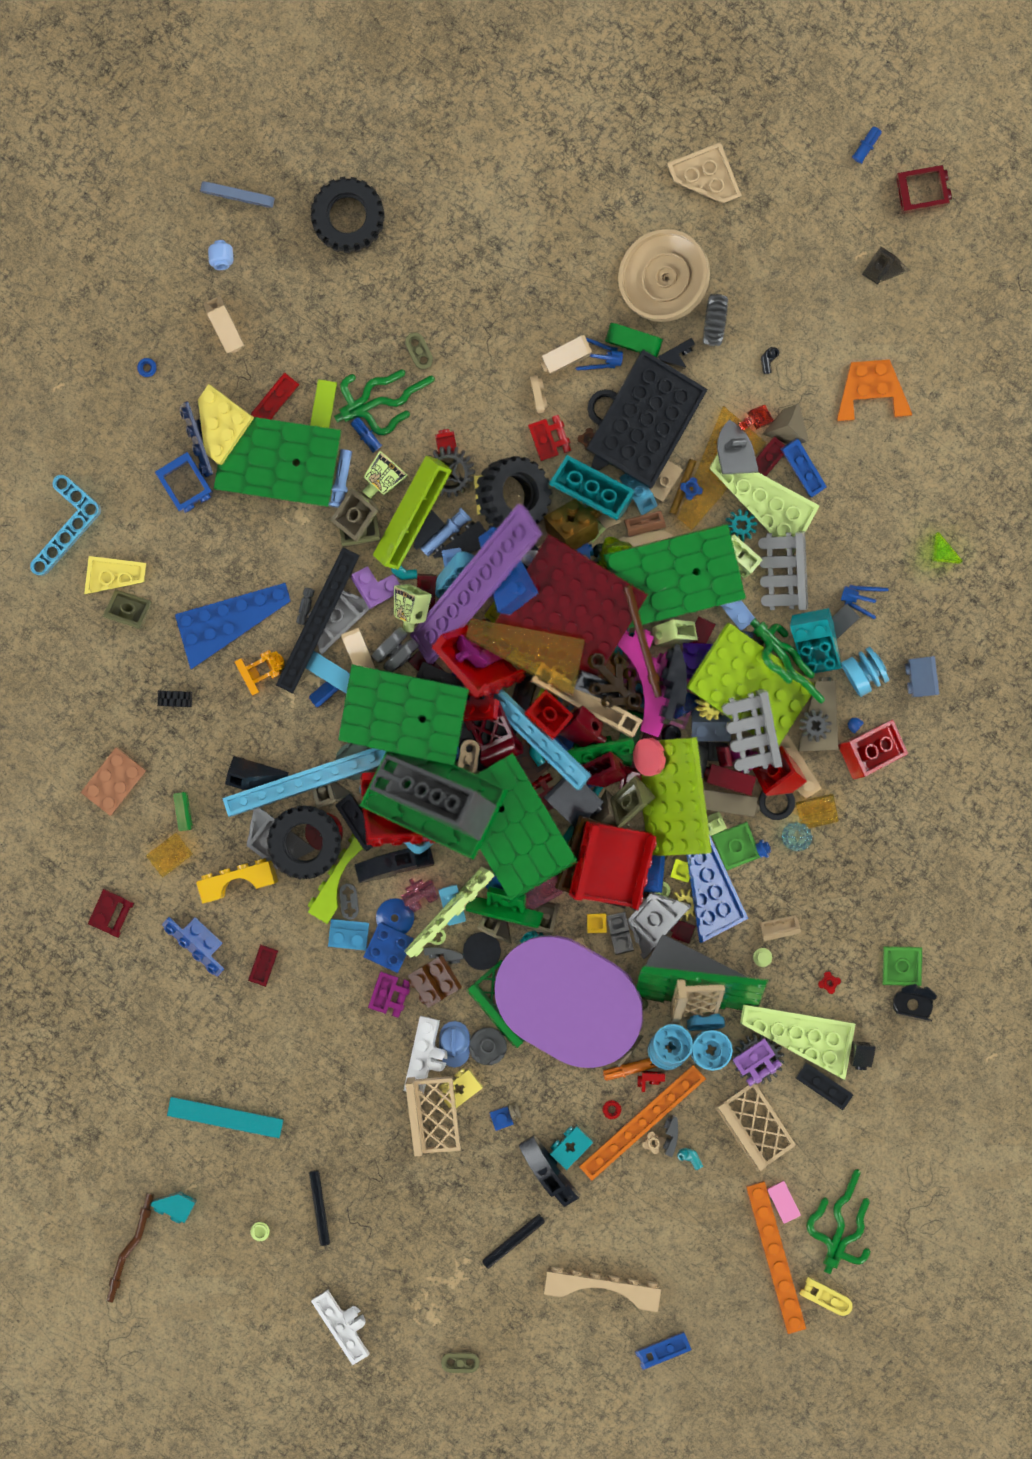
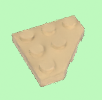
M721 142L667 163L673 182L722 204L742 197Z

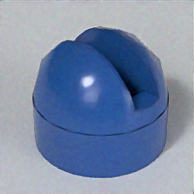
M857 717L851 718L848 722V728L855 734L864 722Z

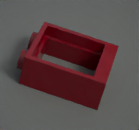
M943 165L900 172L895 176L902 214L947 206L950 203L949 200H952L951 189H947L946 181L949 180L947 169L944 170ZM938 172L942 199L911 205L906 178Z
M709 764V767L706 766L703 778H705L704 782L752 795L757 777Z

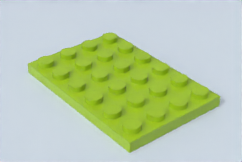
M727 623L687 684V689L732 721V715H726L722 711L723 704L728 703L729 698H734L736 701L748 698L749 693L757 696L756 690H766L769 696L779 746L811 697V694L795 680L792 679V683L787 684L777 673L771 671L762 660V651L765 648L731 623ZM770 653V659L785 670L782 660ZM757 708V714H758V715L760 714V709H759V708ZM751 710L737 713L738 719L752 716ZM760 727L761 733H764L763 727ZM755 729L746 730L750 734L756 735Z
M697 737L658 740L664 748L663 754L666 756L665 767L657 775L642 776V782L656 797L643 809L645 831L655 835L657 840V846L653 850L652 855L669 856L712 853Z

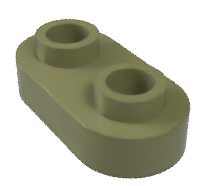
M419 333L409 334L406 337L405 344L416 367L422 370L430 368L433 364V356L423 336ZM413 340H418L419 344L417 346H412L411 342ZM426 357L427 362L424 364L421 363L420 358Z
M448 1352L441 1360L442 1368L449 1373H473L479 1368L480 1364L479 1357L472 1352ZM448 1359H453L455 1361L454 1364H448ZM472 1359L474 1363L469 1365L466 1361Z

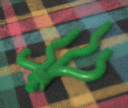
M400 369L387 377H375L369 380L364 387L362 396L354 400L348 389V385L355 381L356 376L350 374L340 384L341 392L348 404L339 409L340 413L335 415L334 418L338 423L342 420L348 422L356 417H363L374 433L383 436L390 434L399 422L410 417V412L407 410L393 417L386 427L381 428L367 411L381 404L391 407L401 406L407 402L411 394L433 383L435 377L430 375L409 386L398 399L378 397L367 402L374 386L387 385L402 378L406 374L405 370Z
M754 618L750 622L754 628L752 632L765 643V649L762 651L764 664L771 671L777 673L787 684L792 683V679L795 680L819 703H824L825 698L805 677L793 669L791 661L784 651L790 654L798 668L809 679L814 678V672L803 662L795 648L781 642L774 636L777 631L782 637L786 638L789 635L788 631L780 624H773L768 629V625L764 621L759 623ZM772 650L782 660L785 670L770 659L769 655Z
M859 1169L853 1171L844 1195L834 1205L833 1213L837 1221V1229L832 1240L827 1235L814 1229V1223L822 1217L829 1202L828 1198L824 1197L821 1199L817 1211L810 1215L807 1220L806 1228L809 1235L822 1241L827 1246V1254L823 1263L826 1264L824 1272L831 1274L833 1268H838L841 1259L860 1265L867 1261L871 1253L869 1248H865L860 1257L844 1252L849 1243L858 1240L864 1233V1216L870 1204L868 1198L863 1199L857 1213V1230L841 1240L845 1228L841 1208L852 1197L861 1175Z

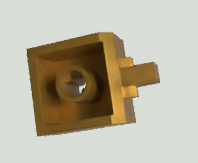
M574 499L544 516L546 532L576 550L597 537L599 530L596 519L602 515V512L590 506L584 508L577 499Z

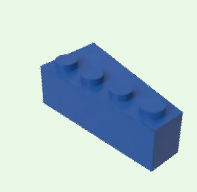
M492 527L478 538L481 548L498 528ZM521 560L493 592L497 611L507 615H511L538 594Z

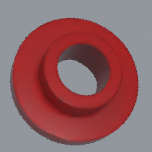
M609 1100L604 1103L602 1111L606 1118L616 1119L620 1116L622 1109L617 1101ZM610 1106H614L616 1110L615 1112L610 1113L608 1111V1108Z

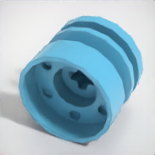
M871 647L865 649L867 658L862 651L858 653L860 662H857L853 657L841 662L848 680L860 697L872 691L869 682L872 681L877 687L881 686L878 677L884 683L889 682L884 663Z
M676 1024L665 1025L649 1041L647 1048L648 1056L651 1062L658 1068L674 1070L681 1066L692 1053V1037L682 1026ZM666 1046H669V1049L672 1050L670 1053L668 1049H665Z
M705 1030L697 1034L692 1040L693 1049L691 1057L695 1064L701 1068L711 1071L719 1070L725 1067L731 1060L732 1044L729 1038L722 1032ZM708 1045L715 1047L713 1055L706 1053Z

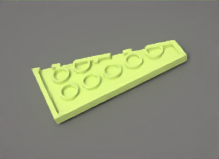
M718 453L709 467L766 530L772 533L773 537L786 536L787 532H791L792 536H795L797 531L806 532L819 508L818 504L760 473L722 475ZM792 548V555L794 554L796 548Z
M481 866L459 890L456 897L446 904L404 952L411 958L413 956L417 957L424 948L422 947L427 942L430 943L437 935L436 933L441 928H444L455 915H460L465 909L464 906L469 901L471 902L495 875Z
M743 1004L741 1024L838 1077L846 1079L855 1023Z

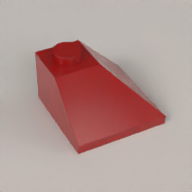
M546 689L524 713L551 739H554L574 716Z
M783 746L779 747L782 761L781 767L774 768L771 764H768L766 769H763L762 766L752 769L766 796L793 793L807 782L801 769Z

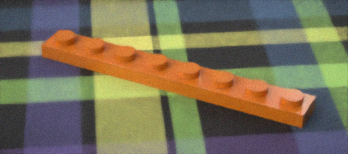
M692 1064L579 1165L581 1170L591 1181L594 1180L705 1081L704 1075Z
M765 1181L747 1185L746 1189L787 1333L791 1334L805 1330V1322Z

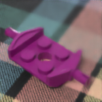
M485 624L482 630L465 638L463 635H460L456 643L457 650L461 653L456 654V659L458 661L467 659L476 668H484L509 656L513 651V647L490 634L489 631L492 626Z

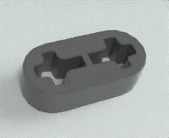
M346 883L341 886L339 891L341 912L344 918L352 920L359 913L357 889L353 884ZM347 886L350 890L354 891L350 895L351 900H347V895L343 894ZM350 902L352 909L356 910V912H354L352 916H349L348 913H345V910L348 909V903Z

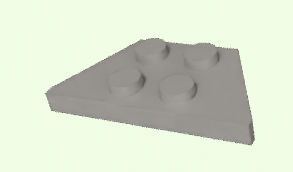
M346 591L342 592L318 642L321 654L327 651L341 637V634L346 633L370 610L362 597Z
M259 807L253 809L246 846L269 861L272 859L267 850V837L275 818ZM290 830L287 835L286 846L294 858L298 859L314 850L312 846Z
M653 892L639 906V910L632 914L627 921L634 933L636 943L640 946L643 959L647 958L655 949L662 934L667 935L691 908L690 904Z

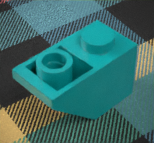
M179 1191L154 1199L150 1206L154 1207L153 1210L162 1215L166 1213L171 1216L170 1219L180 1224L181 1222H186L197 1200Z

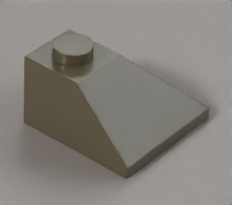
M351 489L330 520L353 540L358 542L378 512V507L364 493Z

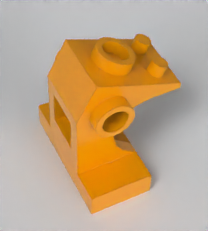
M268 650L260 655L261 659L246 666L243 658L234 661L252 696L260 693L256 683L270 676L273 679L281 675V670L284 669L285 665L284 659L278 651L271 653ZM266 661L270 671L260 676L256 666Z

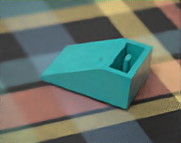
M830 609L792 615L790 628L797 652L814 674L842 669Z

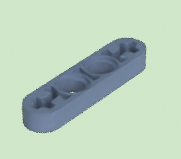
M202 181L200 192L267 208H273L275 200L274 197L204 181Z

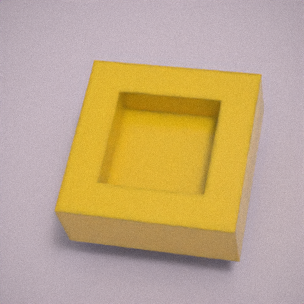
M606 913L587 914V933H607Z

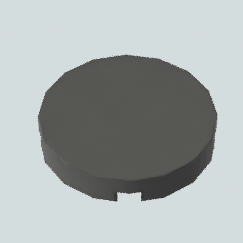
M483 1027L472 1035L469 1051L477 1063L494 1065L505 1056L507 1042L499 1030L492 1027Z

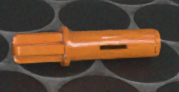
M650 1058L623 1064L620 1067L616 1066L603 1070V1076L606 1081L619 1077L626 1078L625 1076L653 1069L657 1066L651 1062Z

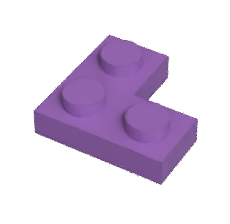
M368 566L350 576L369 609L394 597V586L400 585L394 574L377 582Z

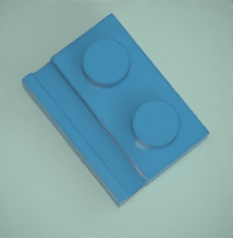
M331 919L328 947L366 951L369 922Z

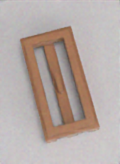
M661 511L624 520L629 537L666 527Z

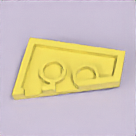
M89 556L84 594L144 583L147 563Z

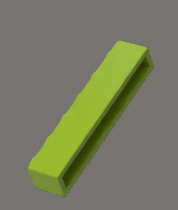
M426 455L373 553V556L384 566L399 570L452 470L441 460Z

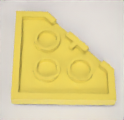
M208 384L198 399L203 445L206 454L222 465L254 417L215 387Z

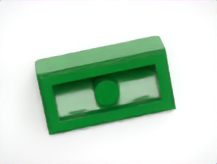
M188 792L174 793L173 799L178 830H192L193 824Z

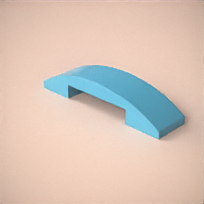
M314 651L306 669L346 693L350 673Z

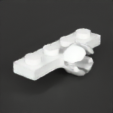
M420 1016L406 1081L408 1077H415V1079L427 1078L430 1070L437 1072L444 1070L446 1062L438 1061V1059H447V1051L435 1046L440 1020ZM426 1084L419 1085V1090L422 1093L425 1091Z
M329 1290L311 1300L352 1365L370 1354L357 1335V1330L361 1329L366 1323L363 1314L357 1317V1313L361 1312L358 1307L352 1306L347 1310H342Z

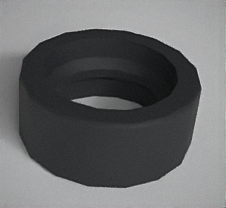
M604 389L597 391L590 398L587 410L589 417L595 424H600L602 421L595 413V403L602 397H610L614 400L617 393L613 390Z
M762 790L758 797L760 811L765 817L772 820L787 818L795 807L793 793L785 794L788 799L786 809L780 813H773L766 807L765 799L767 796Z

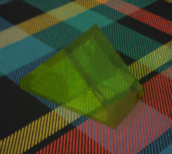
M939 532L933 535L931 562L960 564L963 562Z

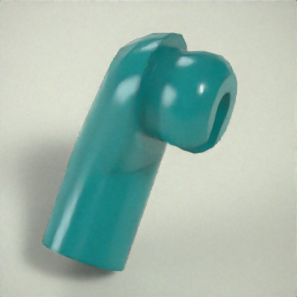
M402 565L399 570L391 568L392 573L400 580L417 579V569L406 570Z
M530 746L529 754L537 767L545 763V760L539 752Z
M682 1148L677 1153L679 1160L691 1161L695 1170L703 1167L695 1150Z

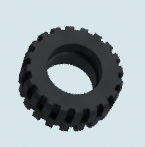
M340 177L336 181L333 179L329 181L328 185H323L320 188L321 191L318 194L316 193L314 202L311 204L310 215L318 238L328 248L331 247L337 252L350 253L355 251L357 253L365 247L366 249L370 247L371 243L378 239V235L383 229V222L385 221L383 204L376 190L372 186L370 187L367 182L359 181L355 177H351V179ZM342 198H354L361 202L365 208V222L355 232H340L334 228L330 221V210L333 204Z
M508 457L492 462L488 465V468L481 472L482 477H479L477 480L479 487L475 489V494H478L476 504L480 505L481 509L479 512L481 515L486 516L485 521L488 524L494 523L493 527L499 528L513 511L506 504L503 497V486L509 476L515 478L521 484L524 491L523 506L536 524L540 523L543 520L542 516L547 515L549 511L547 506H551L552 501L549 499V495H552V489H549L548 486L549 478L544 476L546 472L543 468L539 469V465L535 461L530 462V459L526 457Z
M303 805L284 811L274 820L267 837V850L271 856V861L282 873L287 874L291 878L312 879L324 874L333 866L338 859L342 840L339 827L331 816L322 809ZM300 824H308L315 827L322 837L321 851L315 858L310 860L294 858L286 846L288 833L292 828Z

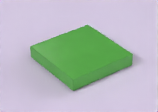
M747 821L712 835L726 871L761 858L757 852L756 843Z
M883 946L882 985L908 986L917 984V986H922V947Z

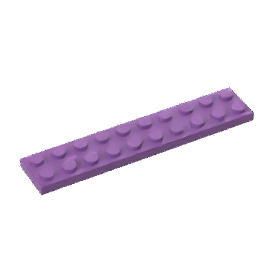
M517 505L427 613L426 621L419 623L414 632L410 634L411 638L420 645L418 649L428 664H434L439 658L438 654L431 647L440 635L460 627H465L542 535V532L523 505Z

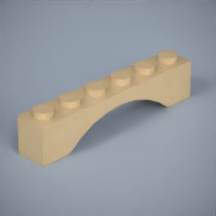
M542 663L539 664L530 682L544 690L546 689L548 692L577 708L583 705L600 721L628 737H634L643 721L615 705L611 708H604L601 704L602 699L574 689L571 686L572 681Z
M553 1266L551 1269H547L544 1295L565 1297L580 1289L604 1288L625 1296L638 1309L658 1312L661 1286H657L658 1283L646 1281V1284L638 1283L639 1280L627 1278V1281L613 1275H609L608 1278L601 1277V1274L594 1272L586 1275L582 1274V1271L574 1269L567 1272L563 1271L561 1267Z

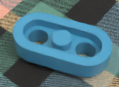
M711 1014L709 1017L693 1015L686 1021L687 1030L721 1029L725 1027V1018L720 1016V1014Z

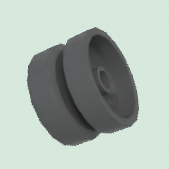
M400 626L376 649L371 657L377 663L389 657L383 669L388 672H394L412 657V653L420 645L414 639H409L402 645L401 643L407 637V632Z

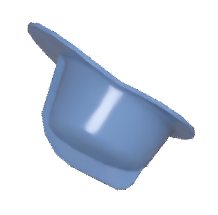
M448 1022L442 1027L439 1035V1048L446 1050L448 1058H443L442 1061L454 1068L465 1064L470 1053L469 1030L461 1022Z

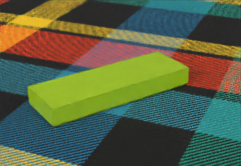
M318 379L311 426L330 428L337 382Z

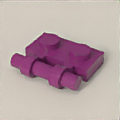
M380 971L368 1008L386 1014L388 1007L394 1008L392 1016L399 1018L401 1011L405 1007L403 1004L406 995H409L411 990L409 989V980L404 979L402 986L396 984L399 977ZM394 991L399 992L396 1002L391 1001Z

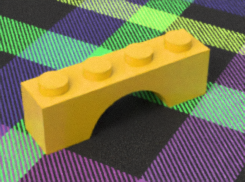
M263 858L256 860L255 865L252 866L245 863L238 865L237 870L234 871L227 868L220 870V875L213 876L212 873L201 876L202 880L196 881L202 904L225 897L227 886L236 878L248 880L256 889L275 884L279 881L273 862Z

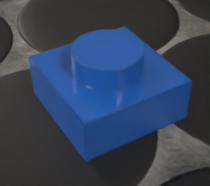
M508 1106L489 1112L495 1131L514 1125Z

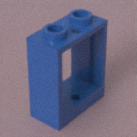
M188 452L155 471L179 512L184 511L187 513L195 508V503L199 501L203 503L211 498L210 494L213 491ZM189 463L205 490L180 504L165 477Z

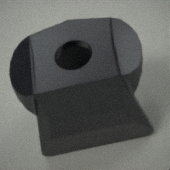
M917 984L903 987L894 996L893 1009L898 1016L932 1022V1019H929L933 1010V1000L937 998V995L929 987L921 988ZM911 999H915L918 1002V1007L915 1010H910L907 1006L908 1001Z

